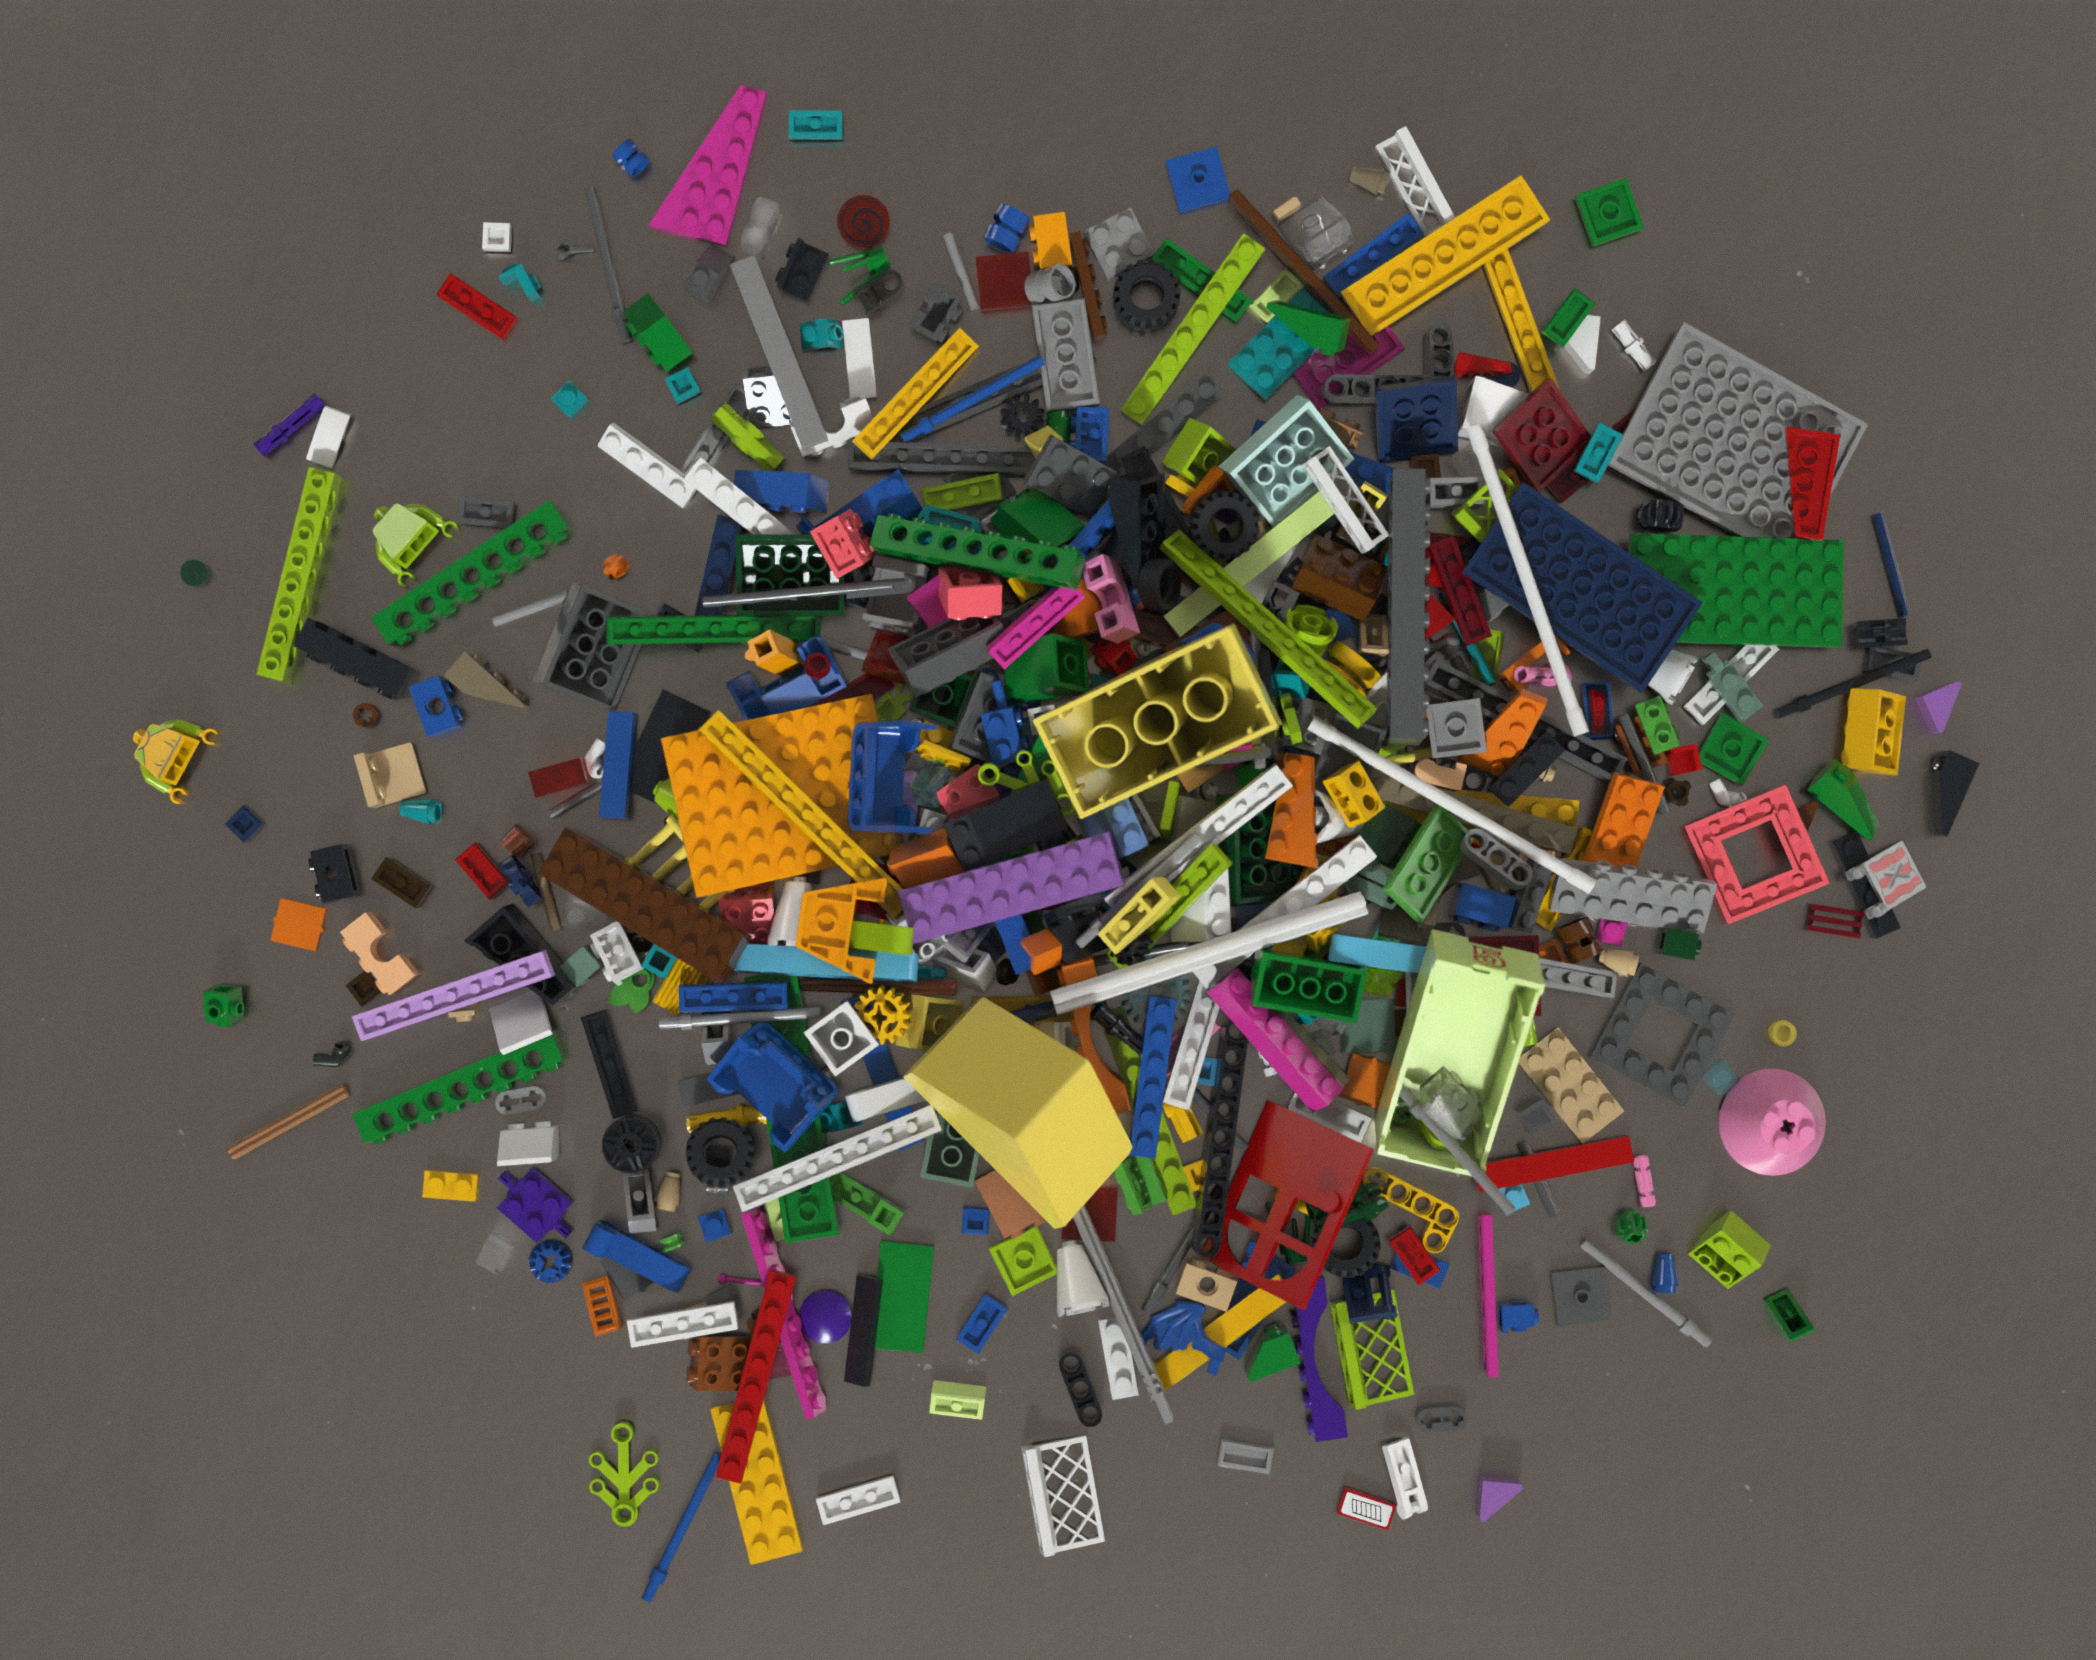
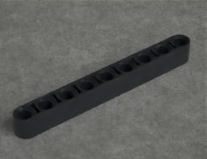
M1231 1019L1226 1020L1220 1028L1215 1084L1212 1087L1192 1236L1194 1252L1206 1258L1216 1256L1221 1248L1248 1039L1241 1031L1237 1038H1233L1230 1035L1229 1028L1234 1024ZM1230 1050H1233L1237 1056L1236 1062L1232 1065L1227 1063L1225 1057L1226 1053ZM1227 1076L1233 1081V1087L1228 1092L1222 1087V1081ZM1223 1103L1228 1105L1230 1111L1229 1115L1225 1118H1222L1218 1113V1109ZM1219 1130H1223L1226 1134V1140L1221 1145H1218L1215 1141V1134ZM1215 1157H1219L1222 1160V1168L1217 1172L1211 1167V1162ZM1212 1184H1216L1219 1188V1193L1215 1198H1210L1208 1195V1188ZM1212 1210L1215 1214V1221L1211 1225H1207L1204 1221V1216L1208 1211ZM1204 1238H1210L1212 1246L1207 1252H1203L1200 1247L1201 1241Z

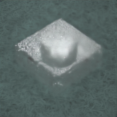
M1468 444L1447 459L1458 477H1469L1481 469L1471 444Z

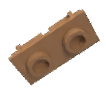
M1322 407L1318 412L1330 428L1336 431L1340 441L1348 449L1350 447L1355 449L1360 440L1355 437L1356 434H1363V431L1359 429L1360 424L1348 418L1344 422L1335 418L1336 413Z

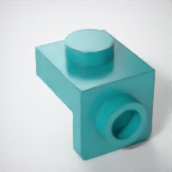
M522 264L509 265L498 276L504 286L518 280L531 302L541 297L537 290L541 287L534 273L529 275Z
M824 318L800 323L802 350L811 351L826 347H843V329L840 321Z

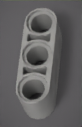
M1474 828L1463 837L1460 844L1462 852L1508 888L1521 890L1531 881L1533 877L1531 867L1485 831ZM1468 838L1478 839L1481 848H1472L1469 845ZM1490 855H1499L1502 858V865L1493 864ZM1518 870L1522 872L1524 881H1516L1512 876V871Z

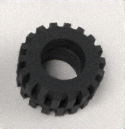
M1149 259L1148 263H1143L1142 260H1139L1135 265L1129 264L1126 266V270L1121 271L1118 280H1116L1114 285L1113 305L1114 310H1117L1118 318L1123 319L1127 327L1131 325L1136 331L1145 329V332H1151V329L1154 328L1157 331L1162 328V325H1167L1171 318L1175 316L1181 294L1178 287L1179 281L1177 277L1174 278L1173 271L1170 268L1168 270L1164 268L1165 264L1159 262L1157 265L1154 264V260ZM1141 283H1151L1160 289L1162 301L1153 309H1141L1131 300L1132 289Z
M1217 491L1203 497L1204 499L1196 504V508L1191 514V536L1196 545L1209 556L1220 559L1237 558L1242 553L1248 552L1250 550L1249 547L1255 544L1257 540L1256 535L1260 530V527H1258L1260 520L1255 512L1254 505L1246 497L1229 491ZM1221 509L1232 510L1240 520V528L1237 535L1229 541L1217 540L1209 530L1211 516Z
M721 1117V1119L711 1118L706 1123L703 1121L696 1130L694 1129L691 1132V1136L687 1140L686 1159L690 1171L699 1182L705 1183L709 1187L725 1188L728 1185L733 1186L739 1180L742 1181L752 1167L754 1160L752 1138L747 1133L746 1128L743 1125L740 1126L733 1119L730 1121L725 1117ZM715 1138L730 1140L736 1148V1157L733 1163L724 1168L710 1166L704 1158V1149L708 1142Z
M1364 1219L1341 1226V1228H1352L1360 1234L1362 1249L1356 1257L1348 1260L1338 1258L1331 1249L1323 1267L1330 1274L1341 1278H1354L1355 1276L1365 1274L1367 1270L1374 1266L1373 1264L1378 1259L1381 1248L1380 1236L1372 1221H1365ZM1317 1225L1315 1232H1313L1312 1236V1247H1315L1317 1240L1319 1238Z

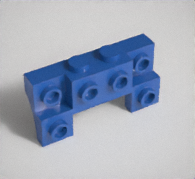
M821 634L797 645V650L803 661L812 653L826 655L830 660L831 669L825 678H810L805 673L803 665L761 688L750 670L726 682V686L733 696L744 721L811 707L820 700L847 687L846 679L834 661L833 654Z

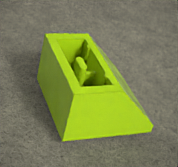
M1730 1210L1708 1228L1689 1250L1688 1255L1729 1289L1763 1265L1771 1245Z

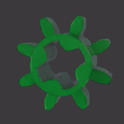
M1635 1210L1621 1213L1619 1219L1616 1220L1617 1225L1614 1226L1617 1238L1623 1237L1624 1241L1629 1244L1643 1241L1645 1235L1648 1234L1647 1229L1650 1228L1647 1217H1640V1214Z

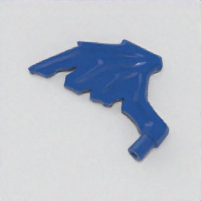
M1175 1301V1305L1171 1308L1151 1315L1150 1318L1152 1320L1141 1332L1146 1346L1147 1342L1157 1335L1153 1343L1155 1350H1167L1172 1345L1173 1351L1179 1349L1184 1351L1192 1342L1191 1346L1194 1350L1203 1352L1210 1359L1206 1372L1217 1375L1220 1363H1223L1225 1348L1205 1335L1201 1316L1206 1311V1308L1200 1302Z

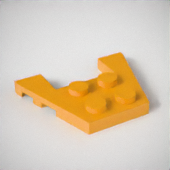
M882 878L803 892L795 947L872 984L876 959L848 955L856 899L885 903L888 879Z

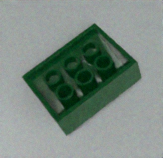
M812 534L736 535V594L845 583L844 575L837 579L835 578ZM845 594L820 597L797 596L798 600L796 601L788 599L737 604V615H846Z
M1236 793L1217 794V808ZM1276 800L1217 844L1232 862L1228 868L1230 904L1238 905L1274 901L1296 885L1302 873V865L1265 859Z

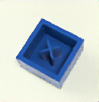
M1456 883L1448 914L1454 915V921L1473 925V922L1476 921L1480 923L1479 928L1499 932L1500 928H1508L1516 897L1466 883Z

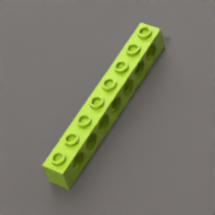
M312 467L308 468L256 675L287 683L292 681L299 649L293 645L308 617L343 479L335 473Z

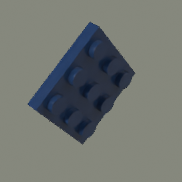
M1455 375L1375 386L1377 454L1379 462L1409 459L1412 456L1458 452L1457 380Z

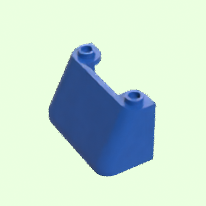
M765 1022L757 1023L740 1035L706 1079L718 1093L731 1094L736 1090L774 1125L770 1131L772 1142L784 1152L796 1143L839 1093L836 1084L774 1027Z

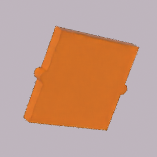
M280 898L277 915L273 917L275 923L270 941L317 951L321 933L325 931L323 924L327 908Z
M1353 1052L1345 1073L1350 1080L1343 1086L1344 1089L1338 1094V1097L1354 1101L1358 1106L1363 1104L1378 1109L1391 1064L1379 1061L1375 1056L1370 1058Z

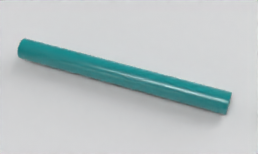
M1442 591L1439 593V597L1446 610L1453 616L1445 592ZM1454 619V620H1453V623H1454V625H1455L1457 631H1458L1459 634H1460V631H1459L1458 626H1457V624H1456V621H1455V619ZM1477 643L1466 646L1486 685L1491 686L1497 681Z

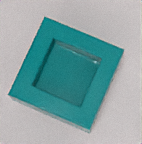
M688 367L665 378L677 404L701 393Z
M569 380L551 397V400L570 419L589 401Z

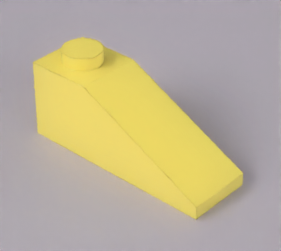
M1164 876L1151 878L1098 935L1115 954H1118L1159 919L1181 895Z

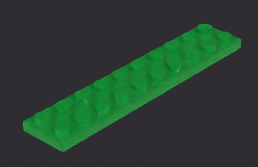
M761 974L744 977L745 983L787 982L788 1009L804 1008L799 976ZM749 1010V1012H754V1011H768V1010ZM806 1019L765 1021V1023L774 1027L813 1063L810 1042L804 1034L807 1031ZM751 1022V1026L753 1027L759 1022ZM820 1116L786 1152L773 1144L770 1131L774 1125L766 1119L774 1169L826 1148ZM831 1176L778 1198L785 1244L840 1234Z

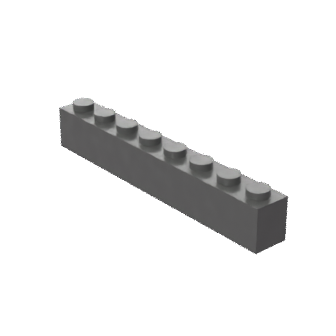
M1438 659L1432 661L1429 666V680L1426 681L1425 688L1450 701L1480 698L1483 718L1490 722L1492 719L1495 720L1501 714L1502 709L1513 699ZM1541 714L1528 739V742L1533 743L1546 730L1566 749L1559 758L1607 783H1610L1614 772H1621L1627 760L1626 757L1582 734L1573 736L1570 728Z

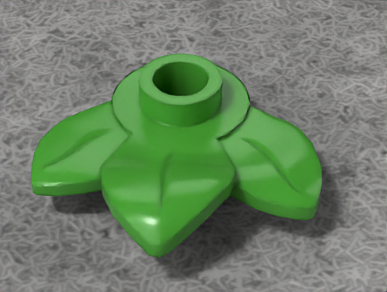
M645 968L623 979V984L619 986L615 984L610 993L608 1003L616 1006L630 1004L634 1013L642 1011L649 1002V990L655 983L654 973ZM640 975H645L646 982L640 985L638 983V977Z

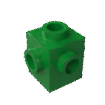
M217 984L203 991L205 1022L216 1023L218 1027H229L233 1025V1022L243 1018L245 1005L242 999L241 986Z

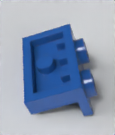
M1077 407V414H1071V430H1076L1075 440H1070V445L1101 463H1106L1109 408Z

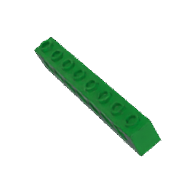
M548 500L370 618L388 645L401 647L412 639L411 635L418 630L424 632L434 625L433 621L441 615L444 618L455 612V606L462 601L465 603L470 602L479 595L478 591L485 586L491 588L501 581L500 576L506 572L514 573L523 566L522 562L529 557L534 559L546 551L544 547L550 543L557 544L567 538L568 535L566 533L571 528L555 504ZM539 525H544L546 528L544 536L535 538L534 529ZM522 540L523 549L518 553H513L511 549L513 542ZM495 554H499L501 563L497 567L491 568L489 564L490 558ZM472 569H477L479 573L478 579L474 582H469L467 580L468 572ZM454 583L456 593L451 597H447L445 595V588L447 585ZM428 598H432L434 606L432 610L425 612L423 610V602ZM410 613L411 623L403 627L400 619L403 614Z
M889 513L887 517L877 516L869 546L879 554L1072 590L1078 589L1085 558L1073 546L1063 545L1062 548L1053 547L1051 543L1038 540L1035 544L1027 542V539L1019 536H1012L1011 539L1002 538L1001 534L987 531L985 535L977 533V530L969 527H962L961 530L952 529L951 525L938 522L937 525H930L927 521L919 518H912V521L903 520L902 516ZM907 532V536L899 541L900 535ZM932 536L930 543L923 545L925 539ZM957 541L956 546L948 550L950 543ZM982 545L980 552L973 554V550L977 546ZM1003 550H1007L1006 555L1003 558L998 559L999 553ZM1032 554V559L1028 563L1023 564L1024 558ZM1058 559L1056 566L1048 568L1052 560Z
M552 1030V1035L505 1055L501 1052L353 1113L352 1116L364 1144L372 1141L374 1145L389 1140L387 1135L389 1133L397 1131L401 1135L413 1130L412 1124L422 1120L423 1125L439 1119L437 1115L439 1112L447 1110V1113L451 1114L463 1109L462 1103L470 1099L475 1104L487 1099L486 1093L496 1089L497 1093H501L513 1088L511 1084L513 1081L521 1079L522 1083L537 1078V1071L545 1068L548 1073L562 1067L560 1062L566 1060L567 1057L556 1031ZM533 1050L541 1055V1062L538 1065L532 1064L529 1060V1055ZM507 1061L515 1063L516 1073L514 1075L506 1073L504 1067ZM483 1071L488 1072L492 1077L489 1086L482 1084L480 1081V1075ZM458 1082H463L467 1087V1092L464 1096L458 1095L455 1090ZM433 1092L441 1095L442 1103L440 1106L432 1104L431 1095ZM409 1102L417 1107V1114L414 1117L408 1115L406 1111V1106ZM384 1113H388L392 1117V1125L390 1127L382 1123L381 1118Z

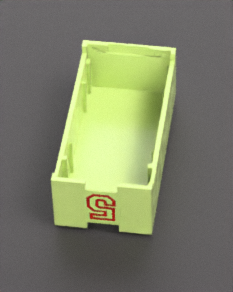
M1432 929L1374 1119L1377 1154L1472 1176L1449 1150H1436L1427 1142L1416 1123V1118L1405 1124L1394 1120L1393 1113L1395 1106L1399 1104L1400 1090L1406 1087L1419 1102L1423 1101L1426 1106L1437 1107L1444 1113L1455 1131V1142L1485 1174L1487 1158L1539 996L1543 995L1545 988L1538 954L1502 946V949H1496L1471 943L1467 937ZM1402 1106V1109L1399 1107L1400 1114H1405V1111L1409 1112L1408 1106Z

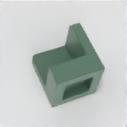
M590 944L581 947L560 966V969L575 987L585 985L591 979L590 976L600 968V964L590 953L592 950Z

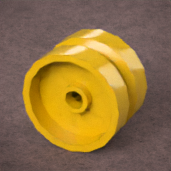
M1335 641L1327 651L1333 663L1323 659L1364 697H1366V694L1360 685L1366 688H1373L1381 678L1375 668L1365 659L1339 641Z

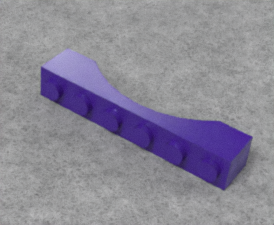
M1322 1273L1319 1276L1306 1309L1302 1310L1294 1306L1295 1312H1290L1293 1329H1298L1299 1338L1294 1339L1296 1353L1302 1356L1303 1365L1298 1366L1300 1381H1305L1307 1392H1302L1304 1408H1309L1311 1418L1306 1419L1309 1435L1314 1436L1316 1442L1348 1437L1344 1410L1323 1386L1315 1363L1314 1341L1316 1329L1321 1315L1328 1305L1325 1280Z

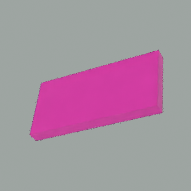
M1390 326L1372 336L1379 343L1378 351L1371 358L1347 334L1344 350L1335 352V355H1325L1319 353L1318 348L1294 372L1292 376L1318 411L1330 403L1326 402L1320 395V386L1330 376L1335 374L1370 375L1405 349ZM1329 383L1330 392L1338 395L1340 392L1339 386L1335 383Z

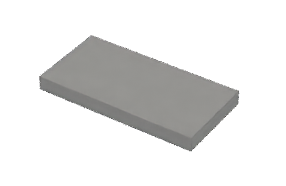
M1085 298L1032 305L1038 355L1042 357L1045 363L1040 369L1047 412L1100 405Z

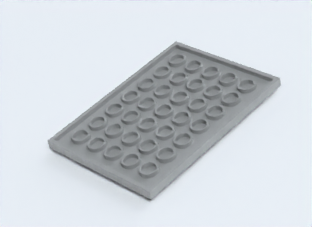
M1682 322L1623 432V437L1608 465L1668 499L1680 503L1688 510L1737 537L1794 538L1785 428L1794 427L1841 435L1831 489L1832 494L1868 424L1686 322Z

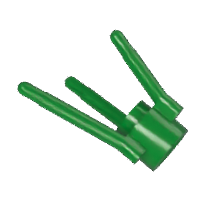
M873 247L867 251L829 260V264L832 265L863 258L844 266L842 270L848 271L866 265L869 272H875L840 300L841 304H845L878 277L886 274L884 269L889 267L890 263L882 247L877 249Z

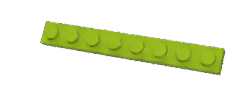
M1243 233L1120 409L1121 412L1143 426L1264 253L1265 248Z
M1123 1005L1111 1009L1117 1015H1123L1125 1023L1131 1027ZM1105 1032L1134 1110L1140 1055L1117 1036H1111ZM1162 1111L1156 1158L1151 1159L1167 1195V1202L1172 1215H1176L1195 1208L1197 1203Z

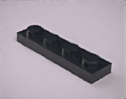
M1856 830L1830 841L1844 874L1845 871L1869 859ZM1866 875L1860 879L1848 881L1861 912L1880 902ZM1892 908L1884 915L1868 919L1864 912V919L1873 939L1901 928Z

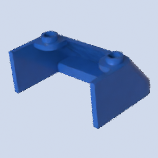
M885 721L862 722L854 727L852 733L848 823L852 830L891 833H931V828L915 827L916 816L913 809L909 806H903L905 753L913 752L920 742L919 731L936 730V724Z

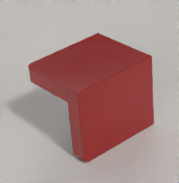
M1697 743L1666 750L1670 759L1666 763L1669 776L1702 770Z

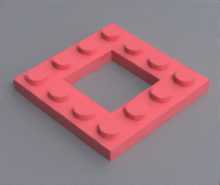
M1787 784L1685 825V829L1708 880H1715L1717 883L1715 896L1728 924L1830 884ZM1771 820L1792 865V869L1743 888L1722 840Z

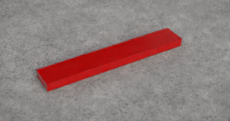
M1621 1136L1487 1162L1485 1175L1500 1189L1633 1163L1634 1157L1630 1136ZM1476 1181L1477 1191L1484 1192L1485 1190Z

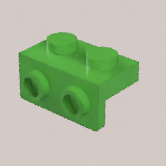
M1660 695L1635 705L1653 754H1659L1680 745L1678 742V731L1671 724L1668 716V706L1665 700L1661 699Z
M1129 1156L1115 1169V1179L1121 1185L1125 1195V1203L1131 1209L1133 1216L1141 1214L1151 1206L1167 1200V1195L1151 1158Z

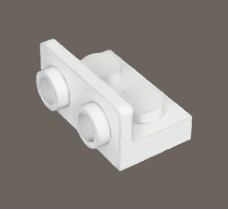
M616 921L590 935L593 941L590 947L597 959L601 957L605 965L601 969L608 982L613 981L619 986L623 984V979L644 969L621 923Z

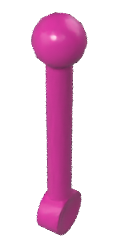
M725 1274L717 1276V1281L720 1284L731 1282L763 1286L762 1280L727 1277Z

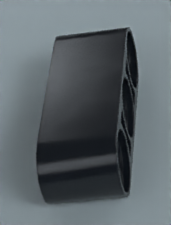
M1066 1349L1059 1357L1061 1374L1080 1422L1086 1427H1095L1102 1420L1101 1404L1082 1355L1076 1349ZM1069 1356L1077 1358L1078 1365L1072 1369L1065 1367L1063 1364L1065 1358ZM1080 1381L1085 1382L1088 1386L1087 1391L1082 1394L1076 1393L1073 1390L1074 1384ZM1094 1407L1098 1413L1096 1417L1089 1419L1083 1415L1084 1409Z

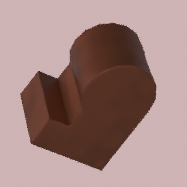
M516 824L500 843L515 857L522 859L535 846L537 841L519 824Z

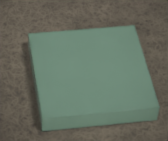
M1362 999L1357 1024L1340 1021L1341 1053H1395L1394 999Z

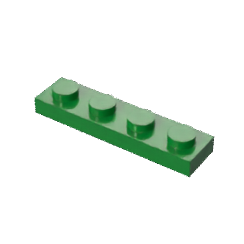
M1167 237L1151 258L1157 265L1159 262L1165 264L1164 268L1167 270L1170 268L1173 271L1174 278L1177 277L1178 281L1199 296L1215 275L1214 271ZM1237 290L1222 313L1237 323L1252 303V299L1240 290Z

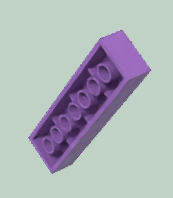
M1111 832L898 892L907 925L914 928L913 944L1120 887L1125 885Z

